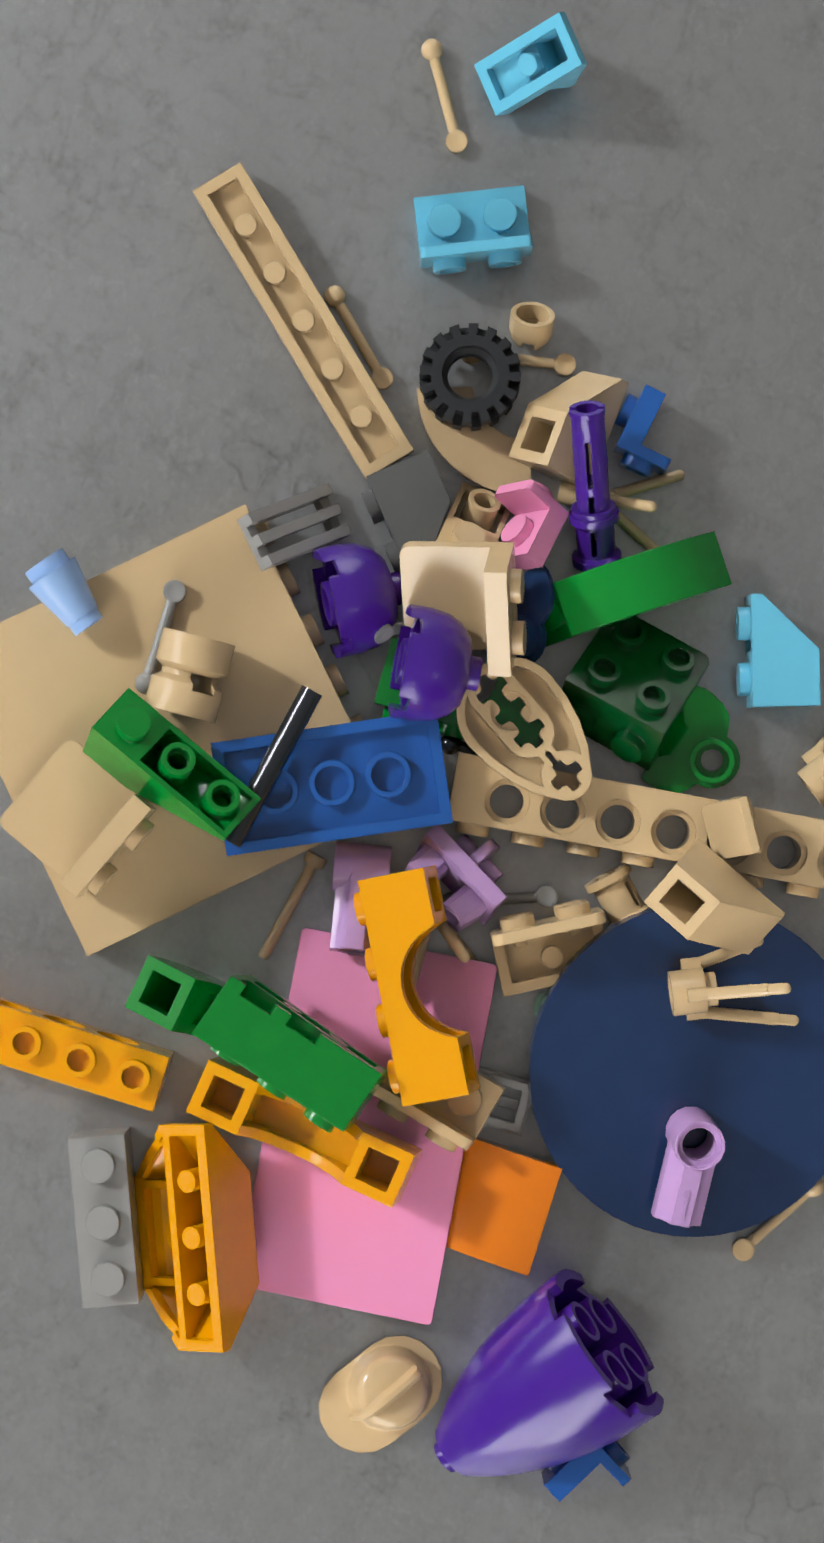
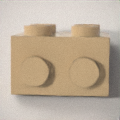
M406 542L399 554L404 626L412 628L415 619L405 614L409 604L430 607L449 613L463 623L471 637L472 649L487 650L488 676L511 677L516 655H525L527 643L526 621H518L517 604H522L524 600V570L515 568L514 542Z
M68 740L57 749L1 816L0 823L6 832L62 879L59 881V884L74 897L84 896L88 890L96 896L117 872L118 869L111 863L125 846L133 852L155 827L148 819L157 808L144 797L124 787L83 752L84 747L80 743Z
M580 899L554 905L555 916L535 920L534 914L531 911H525L499 917L500 928L491 929L489 933L503 996L553 986L559 977L560 971L575 953L594 936L604 930L603 923H606L604 910L598 906L591 908L589 901Z

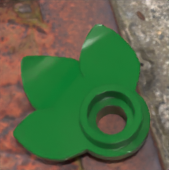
M696 686L685 703L683 712L680 711L676 717L658 758L649 771L645 769L642 775V779L653 788L682 793L696 784L706 788H718L728 784L736 776L740 766V755L735 743L727 737L730 720L729 713L724 704L713 693L703 687ZM714 749L722 754L723 762L718 769L708 770L702 765L701 757L705 751Z

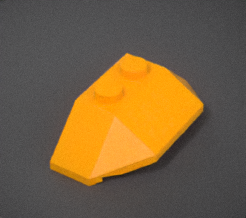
M211 1123L161 1124L154 1135L156 1139L147 1150L134 1177L144 1290L161 1320L173 1333L172 1340L178 1351L224 1353L231 1350L259 1285L250 1170Z

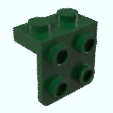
M634 616L598 630L566 677L562 690L578 716L586 737L610 749L622 760L633 762L649 771L660 754L671 725L709 666V658L701 651Z

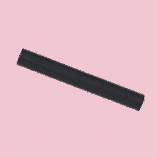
M303 685L301 686L248 785V788L257 794L261 800L225 840L238 847L242 846L322 695Z

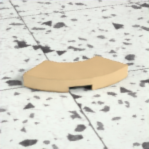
M451 387L461 397L475 398L473 387ZM417 388L419 412L430 441L445 461L465 477L466 480L496 493L501 485L532 480L531 468L509 457L515 438L508 437L494 427H490L489 424L481 426L479 431H471V428L462 427L461 431L452 428V424L446 421L442 424L435 418V413L431 409L428 410L424 403L423 394L420 388Z

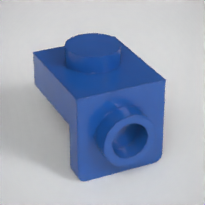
M647 384L639 398L630 393L628 394L614 423L624 429L612 452L622 456L621 466L635 474L650 478L652 472L660 475L664 474L671 463V459L642 445L666 396L665 393Z
M615 1441L588 1455L557 1466L545 1468L541 1472L543 1483L547 1490L560 1502L601 1463L624 1487L632 1479L629 1469L625 1464L630 1459V1456L618 1441Z

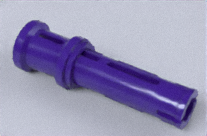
M591 400L580 401L569 407L576 502L572 504L569 510V522L575 527L577 547L572 553V564L574 568L582 572L622 559L621 550L615 545L614 524L619 520V509L615 502L610 499L604 418L606 412L605 404ZM588 443L591 446L592 474H590Z

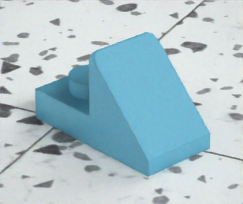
M558 12L474 64L495 115L500 116L510 114L550 89L572 87L576 84L587 62L566 13Z

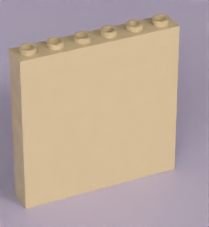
M246 504L87 580L86 582L103 618L77 636L43 603H39L0 622V776L12 801L18 797L65 741L74 740L84 747L91 727L128 688L145 701L146 694L138 692L135 687V680L139 674L144 673L167 600L163 589L165 584L171 580L182 582L187 592L184 600L176 605L170 629L203 636L235 646L228 676L217 681L216 686L223 695L215 724L154 708L211 757L210 743L276 734L302 685L322 695L305 729L363 721L360 714L349 718L340 700L341 697L349 694L343 678L335 663L325 668L316 650V647L324 644L325 641L312 614L309 613L300 617L291 597L301 592L287 563L261 571L237 521L250 513ZM267 522L256 525L259 533L270 529ZM276 541L266 544V548L276 543ZM160 662L158 663L155 673L160 672L162 670V664ZM147 800L157 808L148 819L155 827L133 852L125 846L111 863L118 869L117 872L96 896L88 890L84 896L74 897L59 884L62 878L44 863L43 865L87 956H90L324 842L227 856L225 841L216 838Z

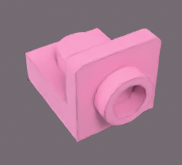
M529 479L499 486L494 497L515 515L505 525L501 533V542H514L515 568L529 570L543 567L569 512L553 498L552 492L546 486Z

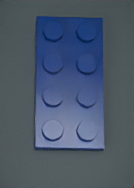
M384 717L304 729L242 846L238 847L225 840L227 856L453 823L438 719L433 721H410ZM276 734L210 743L212 758L248 787Z

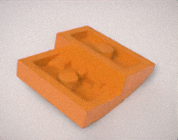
M477 1137L474 1144L468 1150H464L446 1247L529 1276L562 1168H559L557 1164L510 1150L506 1145Z

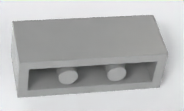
M131 1126L75 1131L68 1138V1151L82 1309L139 1304L145 1290L142 1273Z

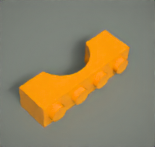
M436 865L358 880L359 892L354 894V908L359 924L361 926L366 925L371 948L365 950V963L370 980L378 982L382 1004H378L376 1007V1018L382 1037H389L393 1060L388 1061L387 1071L393 1093H400L402 1107L473 1093L481 1087L470 1033L447 1026L433 1017L422 1004L414 982V964L422 942L435 928L447 921Z
M220 1056L208 1060L186 1112L237 1136L252 1138L296 1155L330 1174L339 1184L390 1208L400 1201L423 1149L358 1119L346 1131H341L335 1127L329 1133L304 1116L303 1112L306 1109L304 1106L288 1096L283 1100L270 1093L256 1081L258 1076L241 1065L236 1067Z

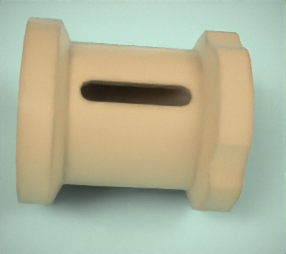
M626 863L601 874L584 886L587 893L595 894L610 922L607 927L628 916L650 909L642 901L629 877L632 869Z

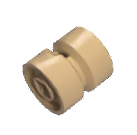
M163 628L156 659L162 664V670L151 675L145 702L156 709L215 724L223 695L216 686L217 681L228 676L235 646L203 636Z

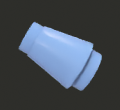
M63 548L49 555L25 573L32 583V586L28 589L67 628L69 627L75 636L103 618L76 557L70 559Z

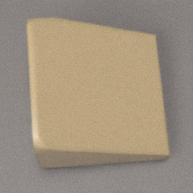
M738 796L706 804L702 807V815L711 850L720 858L727 859L761 852L762 844L750 798Z

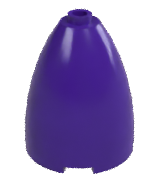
M563 1269L534 1290L496 1326L464 1368L446 1401L435 1431L437 1443L434 1444V1451L440 1463L448 1471H457L463 1476L498 1477L529 1473L557 1466L588 1455L623 1438L661 1413L664 1399L657 1391L652 1392L648 1380V1372L655 1367L645 1347L633 1328L608 1297L601 1302L597 1297L589 1294L581 1287L585 1284L582 1274L570 1269Z

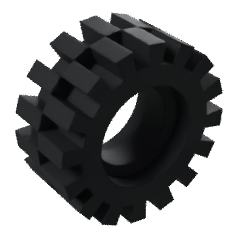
M469 323L468 328H460L459 324L449 327V332L444 335L440 332L433 338L431 347L426 348L422 364L420 365L419 384L426 407L435 413V418L442 424L446 421L452 424L453 429L460 431L462 427L471 428V431H479L481 426L489 424L491 427L497 424L499 418L504 414L507 415L512 409L520 388V360L517 353L514 354L512 351L511 342L506 337L501 339L497 336V330L489 326L487 330L478 328L479 323ZM461 358H478L484 361L490 368L492 383L483 395L476 398H464L451 389L448 382V372L451 366Z

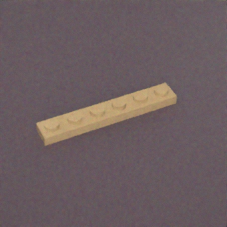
M241 162L193 190L195 198L365 480L367 481L366 476L389 467L414 452L413 447Z

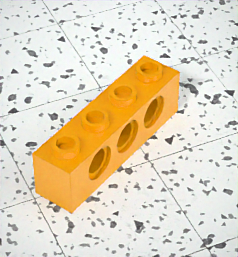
M0 997L1 1065L153 1112L157 1107L175 1051Z

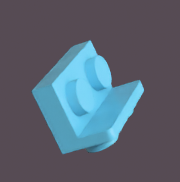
M524 185L413 198L421 268L433 267V273L438 275L454 274L467 270L466 263L488 261L490 268H507L522 264L523 256H531L533 241L529 230Z

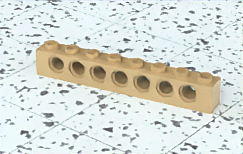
M460 752L457 755L450 793L452 818L457 821L455 832L488 838L490 827L512 831L510 842L540 848L544 846L545 837L567 841L565 852L598 858L600 847L622 851L620 862L653 868L655 858L677 861L678 863L698 839L711 849L702 815V807L719 801L592 777L590 787L585 794L573 800L577 809L574 821L567 827L557 828L549 823L545 812L546 806L552 798L533 793L509 781L489 767L479 756ZM555 770L557 775L551 783L557 790L562 786H568L573 791L579 786L580 783L576 780V774ZM501 785H511L521 794L522 806L518 813L512 817H499L491 808V795ZM614 805L624 807L631 816L629 831L619 838L609 837L601 826L603 813ZM752 807L762 844L761 852L723 860L756 888L763 889L765 878L787 882L785 893L818 899L820 888L824 889V820ZM674 815L683 821L686 835L678 846L666 848L659 842L656 830L663 818ZM779 836L789 838L795 848L794 859L788 866L783 868L774 867L767 856L769 844Z

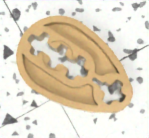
M516 657L511 677H501L506 682V685L501 690L505 699L511 702L517 697L520 698L525 704L520 711L521 717L528 723L538 719L543 725V728L538 733L543 742L536 748L530 743H526L521 747L516 744L514 738L518 735L519 730L515 724L509 721L504 725H500L495 719L500 712L499 706L493 700L482 704L476 697L482 689L480 684L476 691L466 690L460 706L456 708L458 728L466 744L489 767L509 781L539 795L562 801L576 800L585 794L592 780L589 747L580 720L568 697L543 667L530 660ZM488 662L482 665L481 677L485 675L490 680L498 677L488 676ZM546 752H549L556 761H560L566 766L573 762L579 765L581 770L577 772L575 777L580 784L576 789L572 791L568 786H562L557 790L553 786L551 781L555 779L557 774L552 768V762L546 757Z

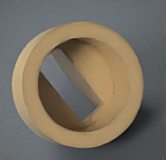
M521 302L512 307L510 314L509 330L511 339L521 348H523V344L534 345L533 350L543 347L550 340L553 333L554 311L550 307L538 302Z

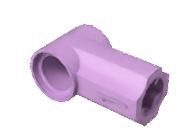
M336 842L332 877V891H335L330 951L364 956L365 950L371 948L366 925L361 926L356 917L354 894L359 892L358 880L390 874L392 847Z
M684 1107L671 1115L666 1124L665 1136L668 1142L651 1214L653 1217L666 1221L671 1225L690 1228L691 1226H701L714 1168L725 1152V1139L717 1124L705 1110L698 1107ZM696 1128L708 1130L707 1137L700 1146L696 1148H685L682 1146L683 1139L689 1131Z

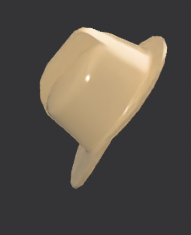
M404 1335L385 1337L370 1345L339 1370L324 1386L319 1401L320 1422L328 1437L341 1448L357 1453L376 1452L393 1443L422 1420L438 1402L443 1382L441 1366L436 1356L420 1340Z

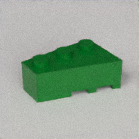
M252 975L230 976L191 1033L210 1045V1049L225 1061L236 1067L241 1065L258 1076L256 1081L270 1093L283 1100L288 1096L306 1108L303 1112L304 1116L329 1133L335 1127L341 1131L350 1129L388 1075V1071Z

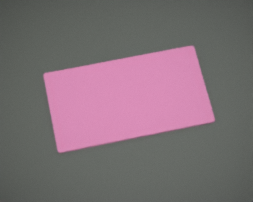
M311 928L303 929L300 935L288 1001L386 1069L388 1061L392 1059L389 1037L383 1038L378 1028L376 1007L378 1004H382L378 982H372L369 978L365 955H351L330 951L331 932ZM426 951L416 984L418 996L427 1011L438 1021L452 1028L470 1033L476 1068L479 1071L497 976V966L493 963L469 959L468 962H461L456 956ZM373 1095L357 1119L423 1149L400 1201L390 1208L339 1184L334 1177L312 1163L262 1142L252 1194L259 1285L256 1290L429 1325L433 1321L464 1149L457 1146L455 1152H450L438 1146L425 1136L429 1128L411 1117L408 1118L406 1123H402L388 1116L377 1108L380 1099Z

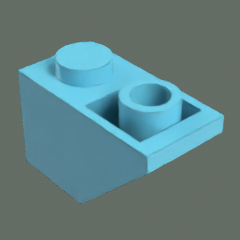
M750 594L744 597L745 607H736L735 612L736 639L745 640L746 663H737V695L746 696L747 708L820 706V649L763 594Z

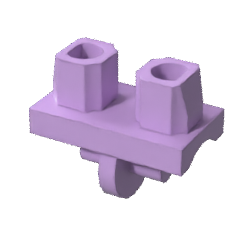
M435 825L425 834L415 856L404 870L436 865L439 880L453 893L444 902L447 923L455 932H460L478 920L484 926L496 915V910L507 898L494 884L503 876V873L490 860L500 849V846L493 839L478 847L464 834L455 842L440 825Z

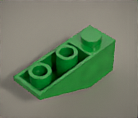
M130 688L91 727L83 748V752L124 787L222 841H225L261 800L250 788Z

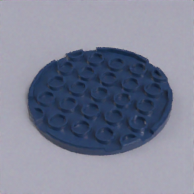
M651 908L628 916L594 936L575 953L560 971L559 977L552 986L544 1004L540 1006L532 1031L529 1046L528 1085L532 1110L540 1135L552 1158L559 1168H562L563 1174L580 1193L611 1216L634 1227L670 1236L705 1237L722 1235L757 1225L781 1213L812 1189L824 1175V960L799 936L779 923L764 937V943L760 947L754 948L749 955L741 954L706 967L703 971L704 973L715 972L717 987L789 983L791 991L788 994L719 1000L718 1006L710 1007L796 1015L799 1018V1023L796 1026L713 1019L687 1021L686 1015L673 1016L669 998L668 971L681 970L680 959L699 957L721 948L687 940ZM684 1107H698L705 1110L721 1130L725 1139V1152L714 1168L701 1226L686 1228L671 1225L666 1221L653 1217L651 1209L668 1142L665 1136L666 1124L670 1116L677 1110ZM696 1128L689 1131L683 1139L682 1146L685 1148L700 1146L705 1141L708 1130Z

